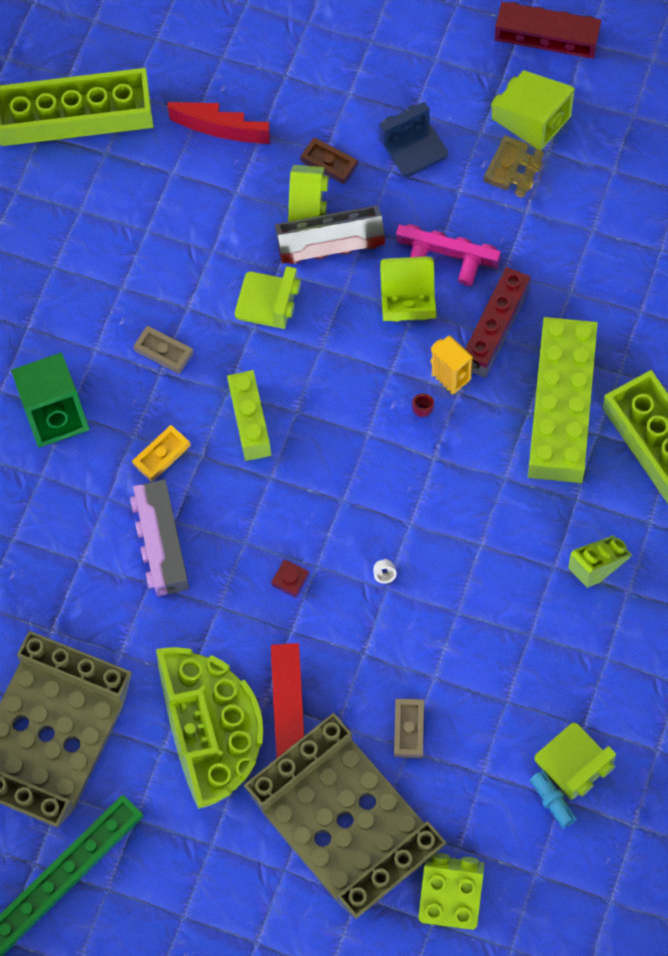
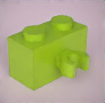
M293 165L290 171L288 222L327 214V201H323V191H328L329 176H324L325 167Z

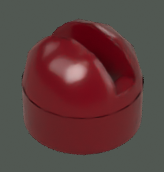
M417 394L412 401L414 414L418 417H427L432 413L434 407L433 398L428 394Z

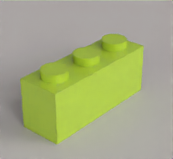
M254 370L227 375L245 461L271 456L270 442Z

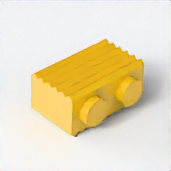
M450 335L444 340L439 339L431 347L432 359L430 363L432 364V376H436V380H439V383H443V387H447V390H451V394H455L472 378L473 356Z

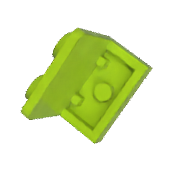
M409 257L381 260L383 321L398 322L401 320L436 319L433 258Z
M286 266L283 278L251 271L247 272L234 312L235 318L285 329L288 318H292L294 312V295H298L301 286V279H297V268Z
M571 723L535 755L534 760L572 801L578 795L584 796L594 786L593 782L599 776L604 778L615 768L614 761L617 754L609 746L602 750L577 723Z
M435 853L429 858L424 866L419 921L426 924L470 930L475 929L478 924L485 863L479 862L474 857L454 859L444 853Z

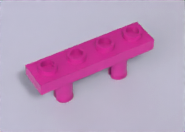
M407 224L406 226L398 225L396 232L397 243L413 247L410 257H426L428 252H434L464 260L458 277L460 284L466 286L473 285L478 265L495 269L499 268L501 251H498L492 245H475L470 240L462 237L452 239L439 231H431L429 233L422 231L420 227L412 224Z

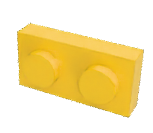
M170 425L132 460L133 466L153 482L191 446L190 441Z

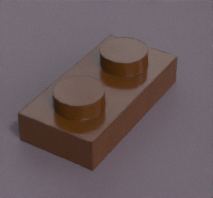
M315 137L300 156L302 163L308 166L325 167L324 174L342 184L346 183L358 166L357 159Z

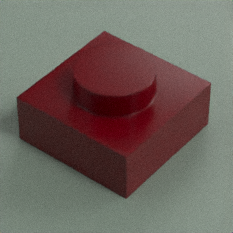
M284 559L271 581V585L296 598L309 576V571Z

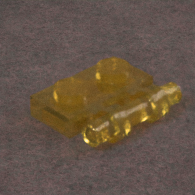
M504 135L484 175V182L508 191L511 183L517 184L518 187L515 194L519 197H524L534 183L533 177L535 173L539 172L543 165L542 159L545 154L541 150H535L533 156L527 154L528 144ZM520 164L527 167L524 174L517 172Z

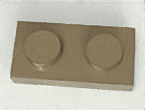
M146 326L133 346L135 352L178 374L182 372L193 355L192 348L149 326Z
M395 699L394 757L423 758L424 699Z

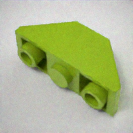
M612 535L573 550L570 554L568 568L588 588L602 582L626 562L632 554L627 550L626 544L621 539Z

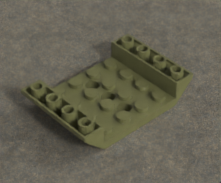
M28 631L17 653L20 664L0 702V804L59 828L75 810L125 703L132 672ZM25 718L29 720V726L24 731L14 729V724L18 719ZM45 729H52L55 732L53 739L48 742L41 741L39 738L40 733ZM76 739L80 741V748L77 751L68 752L65 750V745L69 740Z
M334 713L244 784L245 789L266 819L335 901L355 919H358L447 844L428 821L424 823L354 743L352 733ZM371 796L375 799L376 805L370 810H365L359 805L361 798ZM348 814L354 819V822L350 827L342 828L337 824L339 816ZM322 832L328 833L331 836V842L324 847L318 846L315 843L316 835Z

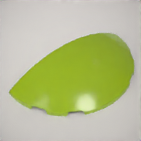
M171 647L156 649L165 704L179 759L197 808H204L231 795L241 783L245 782L252 772L263 741L261 710L245 680L241 681L230 671V666L212 655L205 657L195 654L189 648Z

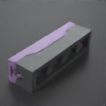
M166 480L133 486L135 496L130 497L133 513L138 512L140 521L135 522L138 538L144 537L145 546L140 548L143 562H149L151 571L146 572L149 589L155 588L157 597L190 590Z

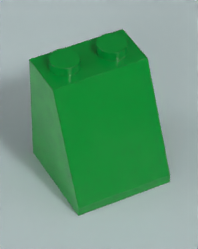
M62 352L11 369L38 448L89 431L76 388Z

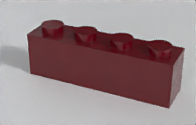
M502 1L495 26V41L594 59L600 34L601 19H596L592 16L574 15L565 11L546 10L542 7H530L516 2L508 3Z

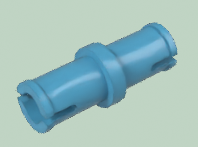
M544 770L541 773L538 772L529 780L543 799L542 804L545 809H550L562 829L569 827L577 820V816L574 815L563 799V792L556 789Z

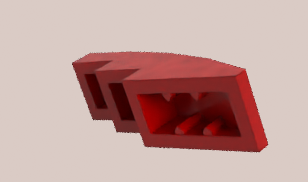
M168 102L167 107L170 120L187 128L223 139L270 144L269 122L245 121L244 112H220L219 103Z
M299 643L271 645L277 758L304 737Z

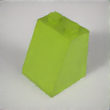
M523 70L518 77L514 76L509 81L502 95L498 94L491 103V119L541 151L572 116L575 88Z

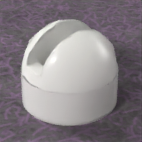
M384 559L375 563L373 573L377 582L389 583L395 579L396 569L391 560ZM387 568L388 572L383 573L382 569Z

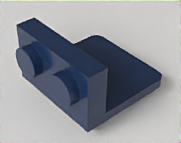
M425 102L419 105H412L404 112L396 116H389L382 123H379L380 141L404 177H410L448 157L446 147L430 125V109Z

